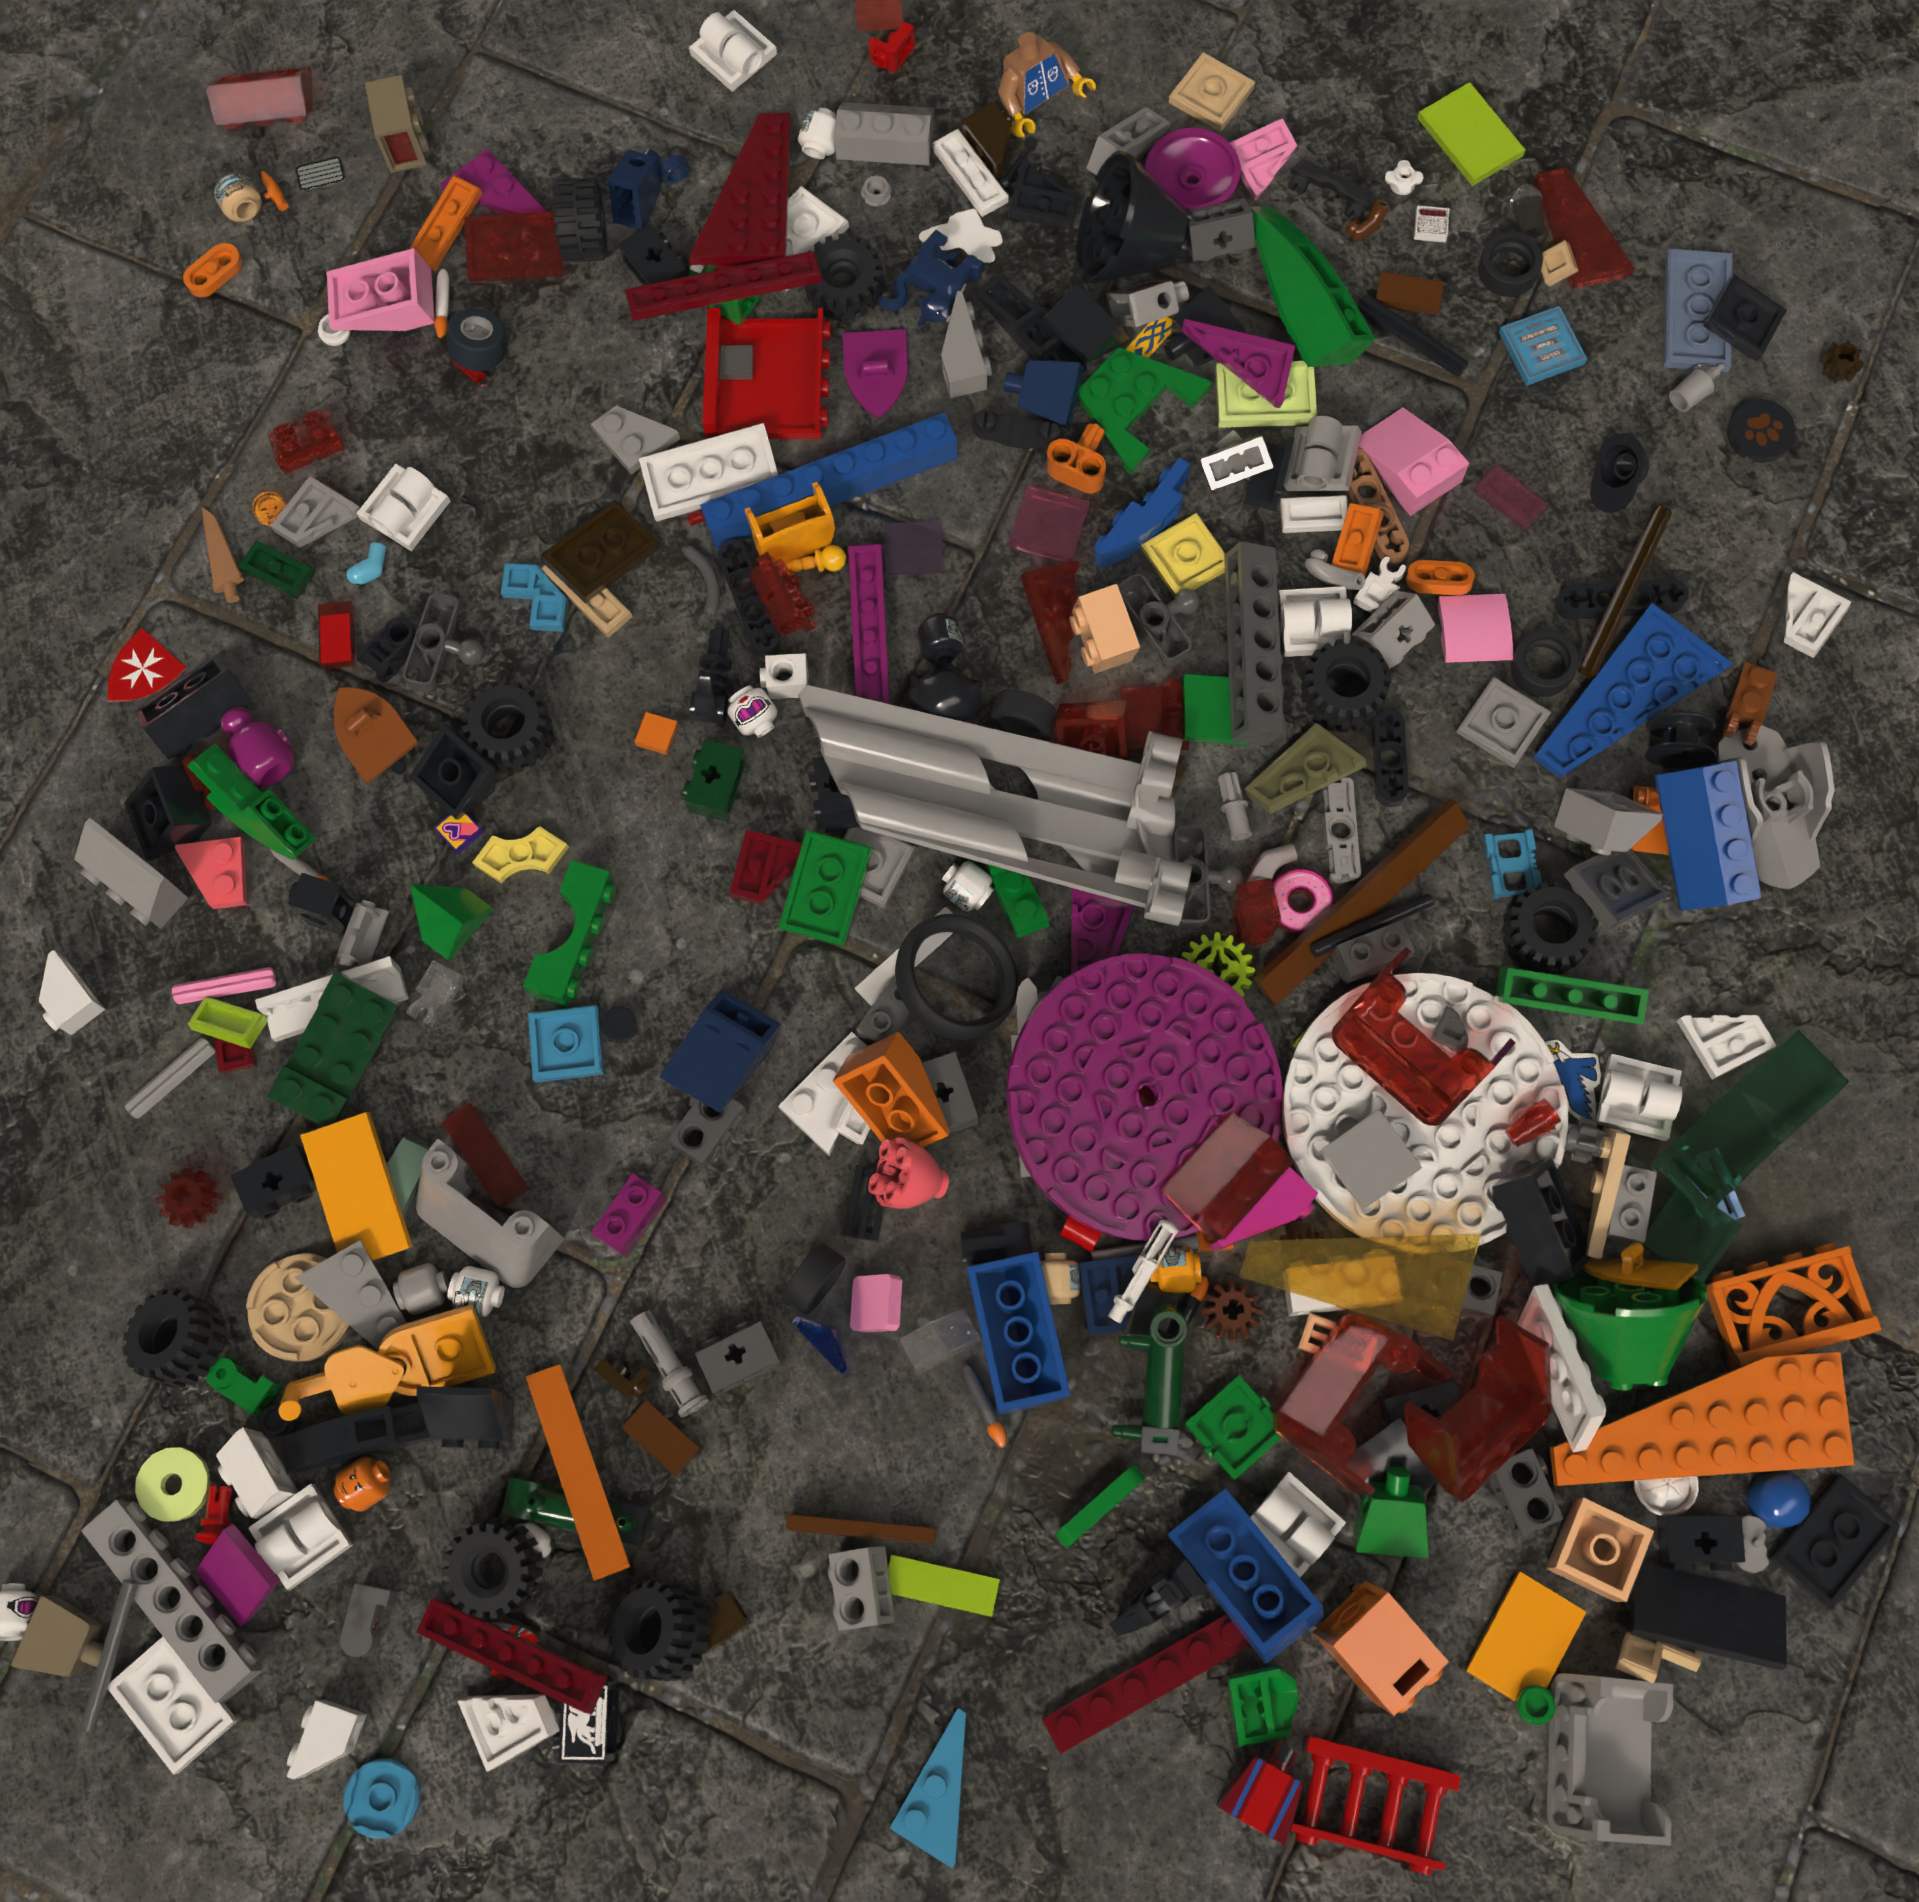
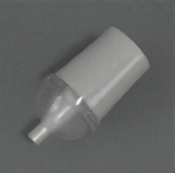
M1720 363L1717 366L1703 364L1694 367L1691 373L1669 393L1673 406L1681 412H1687L1708 395L1714 394L1721 384L1722 376L1720 371L1724 369L1723 364Z

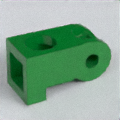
M218 1358L219 1360L216 1365H211L208 1368L210 1373L206 1376L207 1382L212 1388L250 1414L259 1417L263 1409L273 1403L284 1387L275 1380L263 1375L256 1381L247 1375L246 1369L241 1363L228 1358Z

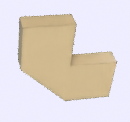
M1628 1632L1622 1641L1616 1669L1654 1684L1658 1675L1661 1658L1697 1672L1701 1664L1703 1652L1630 1635L1631 1632Z

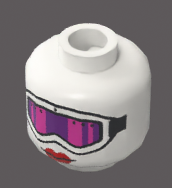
M749 685L736 692L729 699L731 704L728 707V715L742 735L750 736L756 734L759 738L775 727L772 722L776 718L778 711L763 689H753Z
M8 1583L2 1585L0 1591V1641L22 1640L38 1601L36 1594L25 1591V1584Z

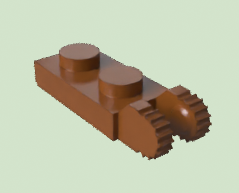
M1748 662L1744 663L1725 718L1727 723L1723 736L1731 738L1736 733L1738 724L1748 727L1744 736V743L1752 746L1764 721L1778 673Z

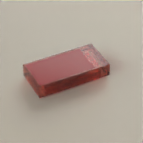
M351 601L318 604L319 665L322 669L356 666L354 605Z

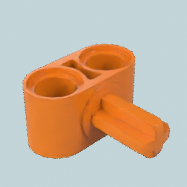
M1096 423L1088 424L1078 444L1067 439L1053 441L1047 450V472L1055 480L1090 494L1100 491L1105 482L1106 462L1103 456L1095 451L1105 434L1104 429ZM1064 457L1068 460L1066 462H1058L1055 459ZM1087 470H1093L1097 472V474L1087 475L1084 472Z

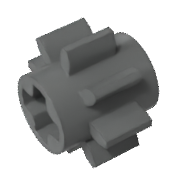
M1580 1117V1120L1576 1121V1125L1568 1123L1567 1141L1564 1149L1571 1152L1570 1160L1587 1164L1588 1161H1591L1592 1156L1599 1157L1600 1143L1606 1134L1605 1131L1596 1129L1598 1121Z

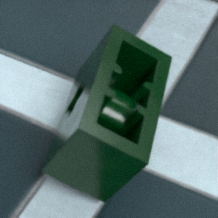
M704 739L701 750L697 749L693 756L692 769L695 770L692 780H687L683 788L682 799L685 800L689 813L728 822L747 761L742 748Z

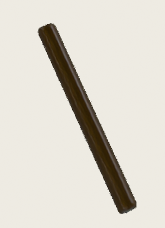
M1657 505L1654 508L1578 668L1579 674L1587 678H1594L1672 515V511L1669 508H1665L1662 505Z

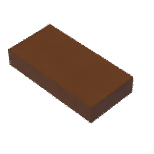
M1381 271L1375 300L1385 307L1438 316L1444 282Z
M647 1400L641 1404L622 1426V1429L676 1477L701 1449Z

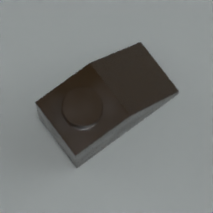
M991 102L962 119V134L999 182L1003 177L1011 143L1012 122L1004 110L1000 111L997 105Z

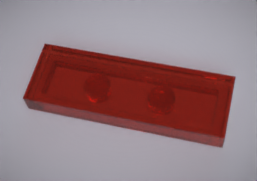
M471 1103L441 1123L498 1208H504L530 1189Z

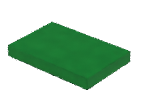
M806 829L778 929L845 947L873 848Z

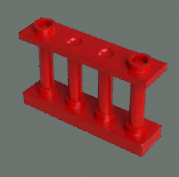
M1305 1735L1302 1750L1312 1753L1310 1761H1313L1314 1765L1302 1824L1293 1822L1290 1831L1296 1832L1295 1840L1318 1846L1319 1839L1407 1861L1410 1862L1409 1870L1432 1876L1433 1868L1444 1871L1445 1863L1439 1859L1431 1858L1442 1795L1446 1796L1447 1788L1459 1791L1461 1775ZM1334 1759L1349 1763L1348 1771H1351L1340 1834L1317 1828L1329 1766L1333 1767ZM1372 1769L1386 1772V1781H1389L1378 1844L1355 1838L1366 1777L1371 1776ZM1410 1779L1424 1782L1423 1790L1427 1791L1416 1853L1393 1848L1404 1785L1408 1786Z

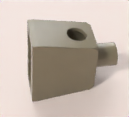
M40 1596L11 1666L67 1677L82 1676L88 1664L98 1668L104 1644L98 1642L103 1630V1624L59 1597Z

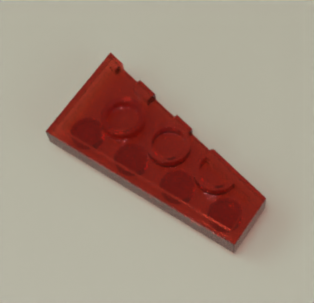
M1563 168L1536 174L1534 184L1555 245L1564 240L1570 244L1579 270L1567 277L1570 289L1632 276L1635 268L1569 170Z

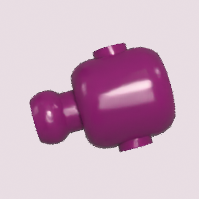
M243 707L232 708L222 716V730L232 736L227 746L228 754L232 762L256 787L272 786L283 780L291 772L295 763V757L290 748L292 743L281 729L277 730L273 725L265 721L253 722L251 713Z

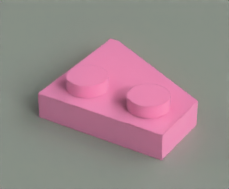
M1283 118L1230 142L1240 160V177L1253 201L1261 196L1297 147Z

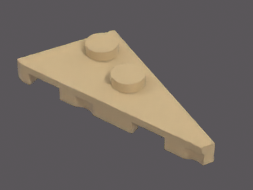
M1603 1126L1602 1131H1605L1606 1136H1603L1600 1143L1597 1171L1594 1172L1590 1185V1191L1594 1195L1585 1253L1587 1256L1602 1259L1631 1138L1630 1135L1621 1130Z

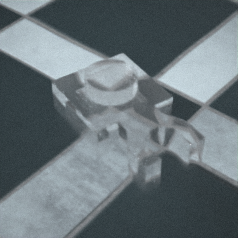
M433 960L415 989L422 995L421 998L413 1002L406 1013L415 1019L420 1010L427 1009L428 1014L423 1022L432 1028L437 1019L438 1007L442 1005L449 1008L465 978L463 975Z

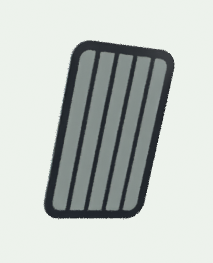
M332 157L299 165L295 169L299 188L302 191L342 182L345 179L340 157Z

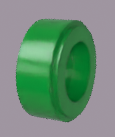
M1530 1685L1518 1692L1515 1699V1709L1518 1716L1524 1722L1539 1726L1548 1723L1553 1718L1556 1711V1703L1553 1695L1546 1688Z

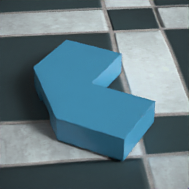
M505 563L501 587L502 597L533 599L529 623L531 630L564 632L568 605L566 596L550 581L538 565Z

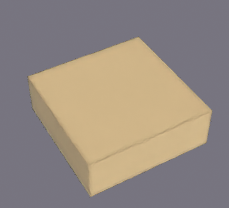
M1566 240L1542 252L1541 272L1548 286H1552L1579 271L1570 244Z

